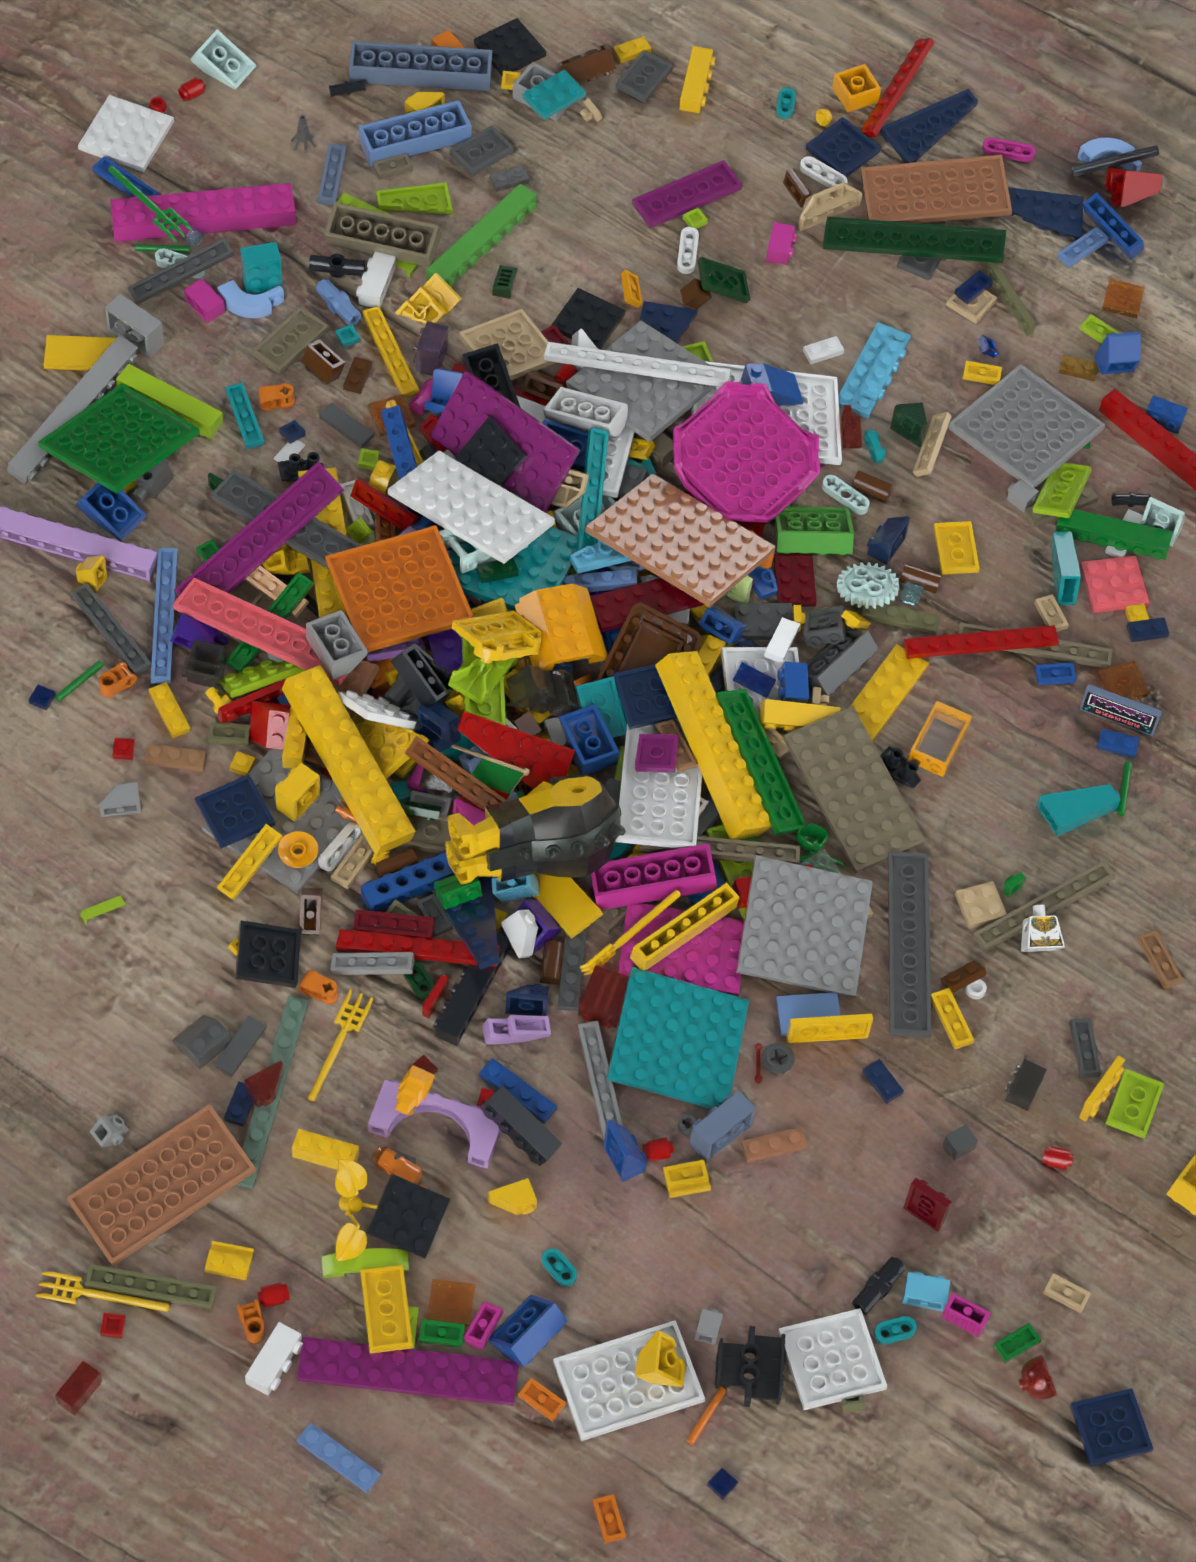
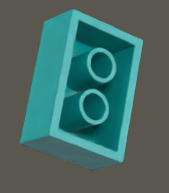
M277 242L240 248L242 283L245 293L258 295L277 286L282 287L281 257Z

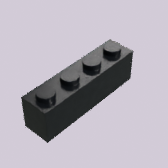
M503 1085L496 1089L480 1107L483 1114L497 1124L499 1130L507 1134L513 1140L515 1146L522 1149L529 1155V1159L539 1166L547 1162L562 1145Z

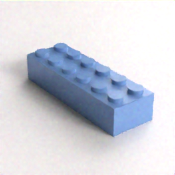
M460 100L358 126L359 142L371 167L374 161L405 153L409 157L465 142L471 138V124Z

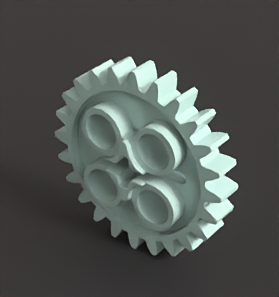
M861 562L860 566L853 564V568L847 566L846 571L842 570V573L838 575L837 592L840 593L841 598L845 597V602L851 601V605L857 603L858 608L865 605L866 609L872 605L876 609V605L883 607L884 603L889 605L890 600L894 601L895 596H898L899 578H896V573H891V569L885 570V566L878 567V563L871 566L870 562L867 565Z

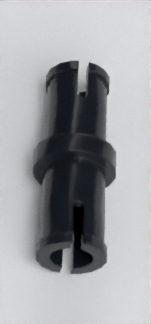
M364 79L329 85L331 97L366 91Z
M1129 492L1128 494L1113 493L1111 501H1114L1112 502L1113 506L1128 505V507H1134V505H1147L1148 497H1151V495L1134 494V492Z

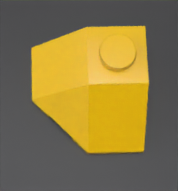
M656 1331L637 1355L635 1376L652 1384L683 1387L686 1365L683 1358H679L676 1353L675 1347L677 1344L674 1338L661 1331Z

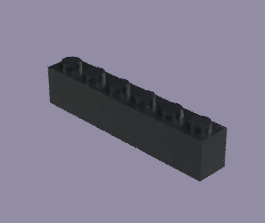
M497 932V942L500 947L497 967L489 966L481 970L478 965L469 964L468 967H464L460 976L462 978L460 983H456L452 989L451 994L453 996L450 1000H446L442 1009L444 1011L442 1016H438L434 1022L435 1037L458 1046L511 947V943L506 935Z

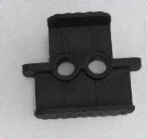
M750 1326L747 1344L723 1343V1338H720L716 1355L715 1388L718 1389L719 1385L744 1388V1407H750L751 1398L776 1400V1404L779 1405L783 1392L786 1335L782 1333L781 1337L755 1335V1326ZM752 1353L756 1358L749 1359L745 1354ZM750 1373L754 1376V1379H746L744 1374Z

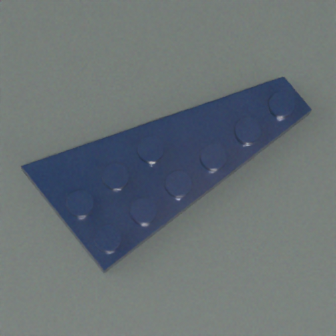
M967 89L887 124L881 128L880 132L905 163H915L977 106L978 100Z
M1008 187L1012 207L1011 216L1013 214L1020 216L1026 222L1047 230L1053 229L1060 232L1059 234L1062 236L1068 235L1075 238V241L1082 237L1084 196Z
M644 301L639 322L643 321L678 344L684 331L688 329L691 321L697 316L698 310Z
M490 876L478 877L482 897L444 910L480 970L499 963L496 913L492 891L493 877Z

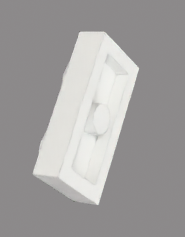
M837 336L804 346L803 352L811 365L844 354V348Z

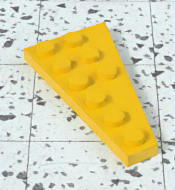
M356 712L352 718L386 779L410 759L404 753L416 736L426 743L429 741L426 736L419 735L408 728L366 720Z

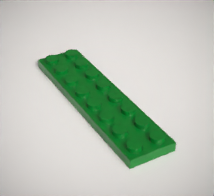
M747 690L717 692L716 698L723 709L728 725L731 727V733L739 746L742 758L746 762L749 775L754 780V786L762 799L761 803L764 810L769 815V821L774 834L798 832L801 826L803 829L806 828L805 820Z

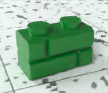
M456 875L434 882L437 899L444 910L482 897L481 885L477 877L471 883L462 885Z

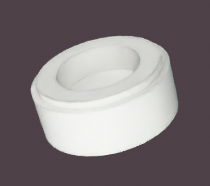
M981 979L967 985L965 988L966 994L972 999H981L987 990L985 982Z

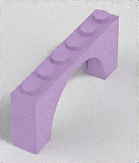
M384 1080L368 1122V1132L388 1138L393 1128L404 1118L408 1117L406 1114L396 1110L398 1100L396 1096L399 1091L397 1088L400 1082ZM428 1093L425 1100H422L418 1107H414L413 1114L436 1112L452 1118L462 1127L467 1135L470 1145L468 1163L488 1169L501 1134L498 1125L488 1119L480 1107L476 1105L469 1106L462 1104L457 1099L449 1100L437 1093Z

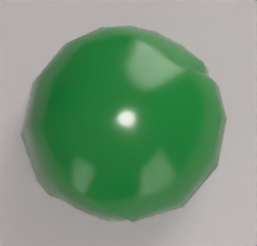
M810 823L804 829L802 826L796 834V841L801 848L815 852L825 846L829 834L823 827Z

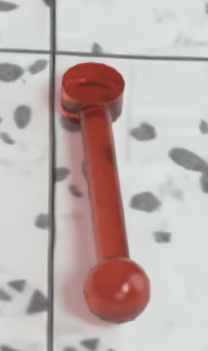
M756 1043L754 1045L756 1050V1076L754 1082L760 1084L763 1079L760 1075V1050L762 1049V1044Z

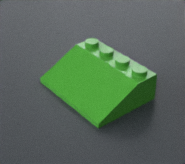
M788 506L774 518L776 552L782 554L818 553L820 555H846L853 552L854 530L849 507Z

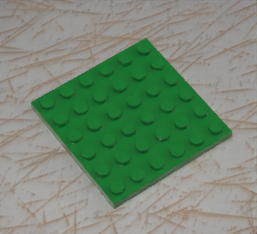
M120 384L38 441V444L42 450L117 494L199 435L200 431L197 426L127 386Z

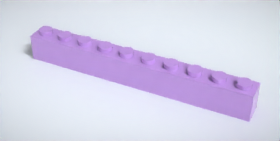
M0 507V538L82 562L87 557L102 555L105 557L106 569L147 581L151 580L157 567V552L151 549L140 548L134 544L123 543L114 538L102 537L97 533L85 532L76 527H68L59 522L54 523L42 517H34L24 512H16L7 507Z

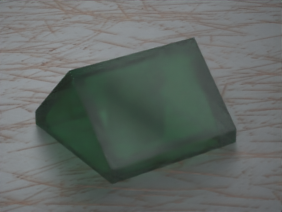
M923 402L897 404L894 407L890 429L921 448L927 427Z

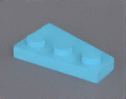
M600 540L595 545H588L570 555V562L577 574L631 561V559Z

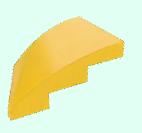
M435 273L395 313L433 327L462 298L438 273Z
M284 544L262 564L272 574L293 575L298 572L301 574L311 572L310 559L287 544Z

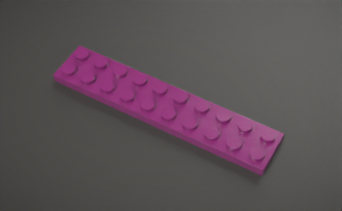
M318 461L174 591L180 596L192 579L196 578L224 592L230 593L345 490Z
M303 1337L302 1340L303 1345L301 1347L297 1381L514 1406L519 1364L515 1361L414 1349L370 1354L369 1344Z

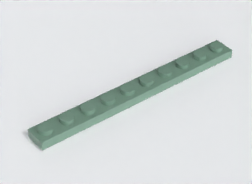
M288 996L242 1148L257 1171L236 1186L254 1189L308 1008V1000Z

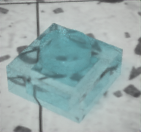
M905 582L900 601L918 606L924 587Z

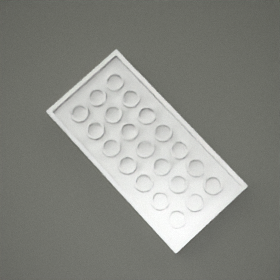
M441 451L436 452L388 488V495L441 527L448 529L456 536L503 564L555 524V518Z
M674 719L690 751L692 752L679 720ZM627 724L619 799L621 825L625 828L626 833L620 835L616 842L677 849L696 846L702 773L698 764L696 768L678 773L677 769L675 773L636 772L635 761L639 734L658 733L655 730V724L629 730Z

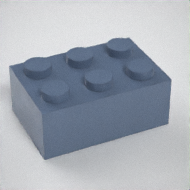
M740 1091L734 1095L729 1094L723 1100L722 1105L713 1107L708 1112L707 1117L703 1120L701 1118L692 1125L689 1145L705 1162H708L752 1126L756 1108Z

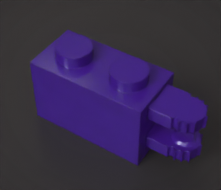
M181 614L176 622L170 641L206 656L209 651L219 655L224 654L225 648L217 643L226 645L229 642V638L218 633V629L190 616Z

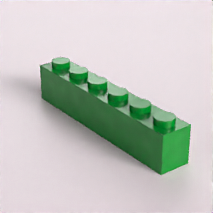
M1075 509L1070 518H1058L1055 531L1072 532L1073 539L1080 542L1097 544L1101 547L1112 546L1119 551L1127 550L1137 555H1145L1163 560L1167 558L1173 531Z

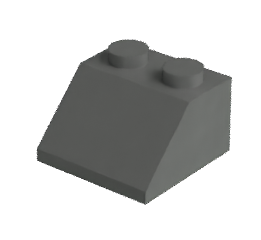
M202 1015L175 1037L172 1042L201 1069L227 1047L231 1037L230 1032L216 1019Z

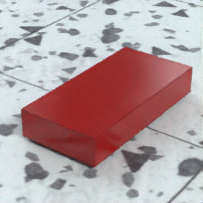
M443 974L439 977L422 1006L424 1017L430 1018L448 988L449 977Z

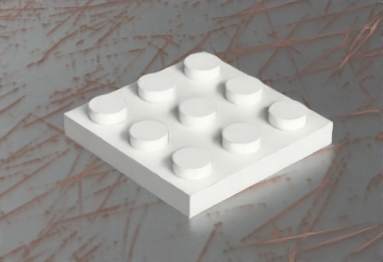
M347 690L346 693L338 691V696L342 703L366 720L409 729L415 728L416 721L410 718V714L399 711L400 708L398 706L389 704L390 701L385 698L379 697L377 700L367 694L358 696L353 691Z

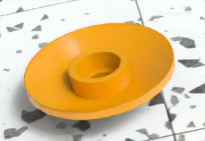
M291 832L280 840L278 855L281 861L290 867H306L317 858L318 844L315 838L306 832Z

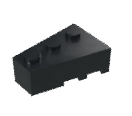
M414 643L390 662L420 704L428 708L453 690L448 685L451 676L447 674L448 671L444 667L441 669L433 662L434 659Z

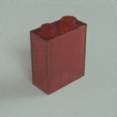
M595 965L580 1002L578 1016H581L584 1020L598 1021L605 1027L617 1029L629 976Z

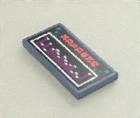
M1090 684L1086 688L1079 709L1150 736L1154 735L1162 713L1159 709Z

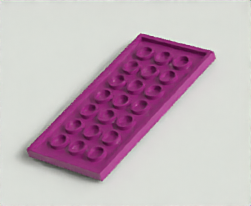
M465 371L430 436L457 455L489 416L494 417L528 455L502 488L546 513L578 456L580 449L475 375Z

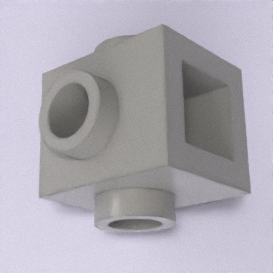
M106 1115L97 1121L90 1130V1133L101 1147L117 1146L123 1142L124 1136L129 1129L118 1115Z

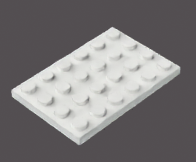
M676 1320L553 1359L554 1367L581 1441L705 1402L703 1391ZM656 1331H661L673 1337L677 1344L675 1347L676 1353L679 1358H683L686 1365L683 1387L652 1384L635 1376L637 1355Z

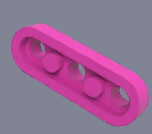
M997 138L985 139L982 150L986 155H1002L1005 159L1022 162L1032 161L1036 152L1035 148L1030 144Z

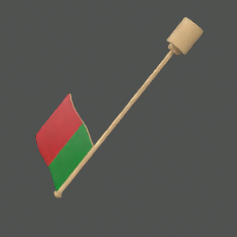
M457 745L451 746V748L482 758V761L471 775L507 801L522 777L529 774L528 768L522 769ZM463 795L460 796L459 800L482 810Z

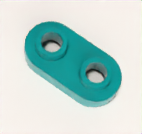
M786 87L779 91L776 114L782 119H788L793 116L796 92L793 89Z
M873 429L864 431V440L875 464L883 462L886 452L879 443L878 432H875Z
M554 1248L547 1249L543 1253L541 1260L544 1269L560 1286H572L577 1279V1271L559 1250ZM553 1259L556 1263L550 1264L548 1261ZM568 1275L570 1278L565 1280L562 1276Z
M908 1316L881 1322L876 1326L874 1337L882 1345L904 1341L915 1335L917 1325L914 1319ZM907 1327L909 1331L904 1332L901 1328ZM881 1333H887L888 1337H883Z

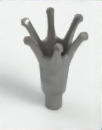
M300 115L296 135L291 138V141L297 138L293 150L297 149L299 142H303L304 152L307 153V141H310L313 147H316V144L311 139L314 138V135L309 132L306 116Z

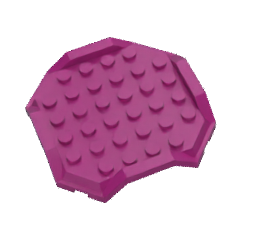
M726 381L709 401L685 422L673 429L674 469L681 482L698 501L721 513L727 520L768 523L797 499L820 474V460H818L819 436L802 429L775 403L766 384L751 383V385L740 384V382Z

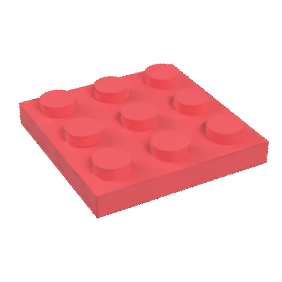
M1136 555L1083 561L1080 563V569L1093 613L1125 610L1126 606L1143 603L1145 607L1149 606L1150 602Z

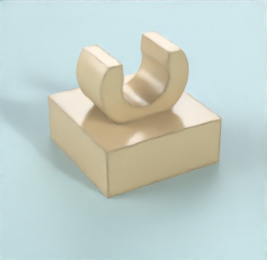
M589 98L583 102L586 108L580 111L582 118L585 122H588L593 117L598 122L602 119L598 108Z
M814 686L809 695L808 704L827 706L829 704V696L821 695V688Z

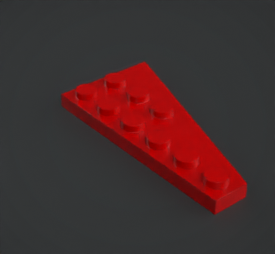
M463 710L456 728L494 759L522 769L528 768L529 774L523 776L521 780L532 789L536 788L543 781L550 783L552 776H566L575 750L465 710Z

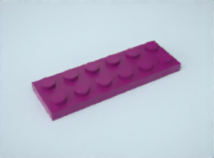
M723 160L633 198L632 205L648 227L653 228L696 208L742 190V184Z

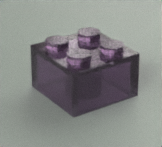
M427 321L425 328L422 327L420 330L419 342L415 343L413 352L416 354L413 363L416 364V372L433 376L434 370L441 368L448 350V326Z

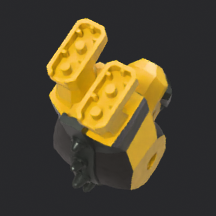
M588 774L552 776L550 783L543 781L524 797L485 806V820L474 826L460 813L448 815V829L451 838L450 841L445 843L448 864L461 885L471 883L477 876L497 877L500 882L532 874L556 877H587L607 863L616 839L626 833L625 828L621 825V808L599 778L594 779L588 776Z

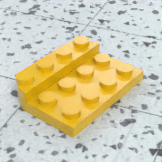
M516 611L456 620L452 623L451 628L475 647L474 654L480 657L484 663L489 664L492 661L500 660L506 661L511 658H522L523 656L538 655L542 632Z

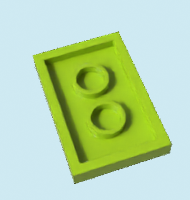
M1125 1068L1105 1124L1145 1139L1165 1083Z

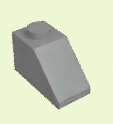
M137 782L117 784L99 804L101 818L141 813Z

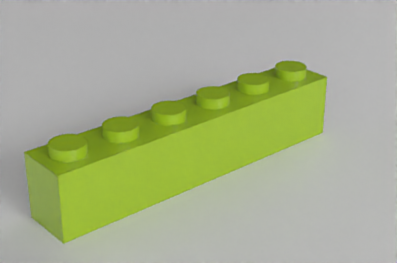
M128 364L116 378L117 386L123 384L197 426L201 436L211 439L223 425V412L131 364Z

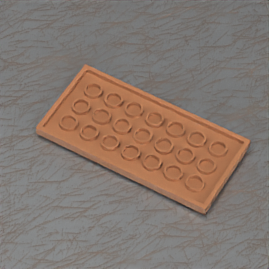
M1002 155L861 167L868 220L929 223L1012 215Z
M209 1104L66 1197V1199L113 1267L257 1170Z

